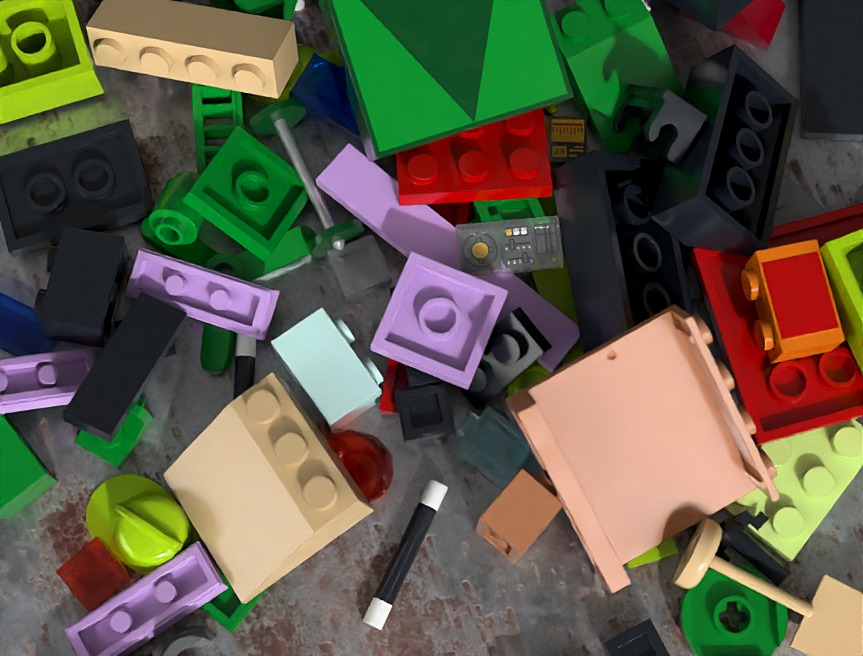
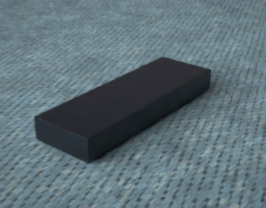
M141 291L63 411V421L111 443L185 325L187 313Z

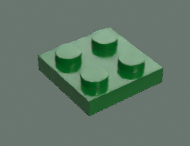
M237 126L182 201L265 262L274 252L310 198L295 168L240 126Z

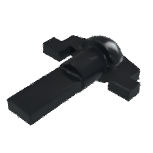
M746 509L733 518L722 521L719 524L722 529V537L715 555L729 562L731 558L724 551L730 545L779 587L791 574V571L744 531L749 524L756 530H759L769 517L762 511L755 516Z

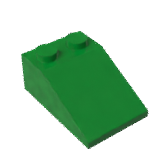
M578 0L549 15L574 95L570 99L581 117L585 119L587 127L601 150L625 155L632 151L629 148L633 136L640 129V123L635 117L630 118L626 122L625 129L620 134L613 133L612 125L616 114L628 96L624 93L628 85L668 89L681 99L683 98L684 90L654 20L642 0Z

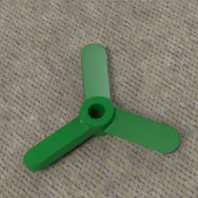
M150 216L146 217L141 225L142 238L163 254L219 272L230 270L233 272V276L247 281H252L309 255L307 245L316 236V233L310 227H294L287 231L271 256L263 262L247 249L235 255L228 253L219 254L197 238L188 245L166 244L150 228ZM204 322L200 364L204 370L218 375L224 373L230 367L233 354L234 331Z

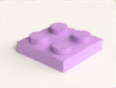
M411 251L371 343V351L468 390L509 290Z

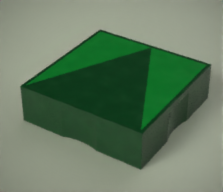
M318 0L328 34L338 49L343 62L348 98L369 162L483 125L493 124L548 107L574 97L545 0Z

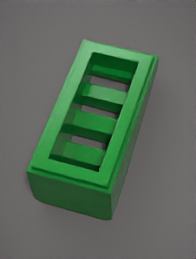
M192 83V106L198 174L201 175L208 166V159H213L223 146H208L207 140L228 139L237 126L246 131L244 92ZM233 118V124L207 125V119Z

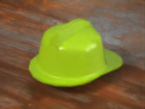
M120 474L105 480L93 492L87 505L86 524L91 538L103 550L145 576L195 542L199 541L203 544L202 538L175 495L154 481L138 474Z

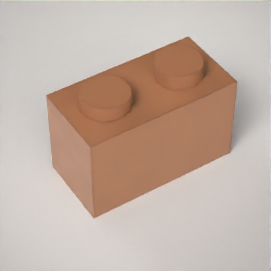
M521 469L479 518L475 531L515 565L551 523L564 504L556 498L559 494L555 485L547 477L537 471L531 476L524 469Z

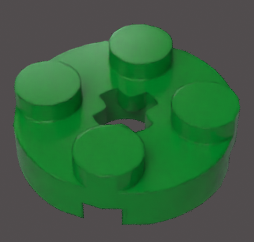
M731 563L770 583L768 579L760 575L762 574L753 567ZM712 568L706 571L698 585L691 589H686L679 605L678 620L680 631L693 656H772L776 648L781 645L787 632L788 614L786 606ZM728 602L735 603L736 610L738 612H745L746 622L737 625V633L729 632L727 624L720 623L719 613L726 611Z

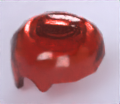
M350 428L328 435L326 440L371 506L378 504L387 494L394 479L393 457L380 438L358 429Z

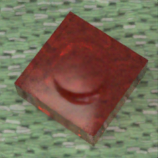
M98 536L55 571L88 612H92L101 606L133 578V575L115 553Z

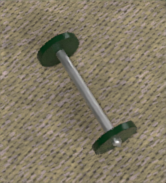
M290 98L275 102L259 111L252 117L248 127L256 138L279 135L325 229L307 245L310 255L319 258L334 254L352 245L364 235L365 228L361 220L358 219L335 223L290 131V128L305 116L306 109L300 99Z

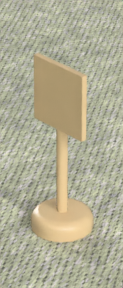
M708 517L702 520L679 562L673 579L674 584L685 589H691L698 585L710 567L804 615L789 646L809 656H863V593L824 574L811 602L808 603L716 556L715 553L722 537L721 526Z

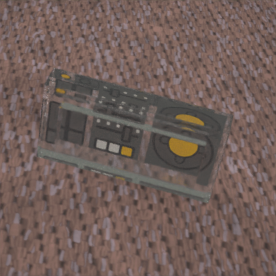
M558 216L460 224L455 227L459 269L461 272L471 276L479 277L554 270L564 267Z

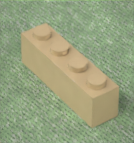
M103 0L86 25L95 65L277 99L299 60L293 21L173 0Z

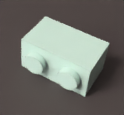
M320 308L271 341V344L278 359L331 434H333L381 401L382 393L378 385L384 382V379L368 356L360 360L349 344L355 341L343 320L338 315L331 320L324 309Z

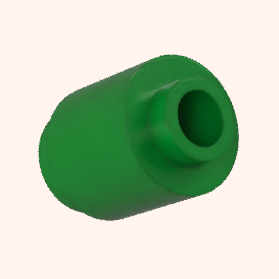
M182 171L166 182L149 217L150 228L162 242L169 245H188L197 238L205 218L184 203L182 199L200 177V174L192 171Z

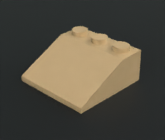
M271 372L230 402L162 475L238 598L244 604L374 511L291 386L274 372Z

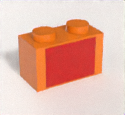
M817 239L755 251L744 265L745 270H742L741 281L747 300H754L759 318L755 320L754 324L756 340L762 351L767 350L770 363L830 352L841 344L845 339Z

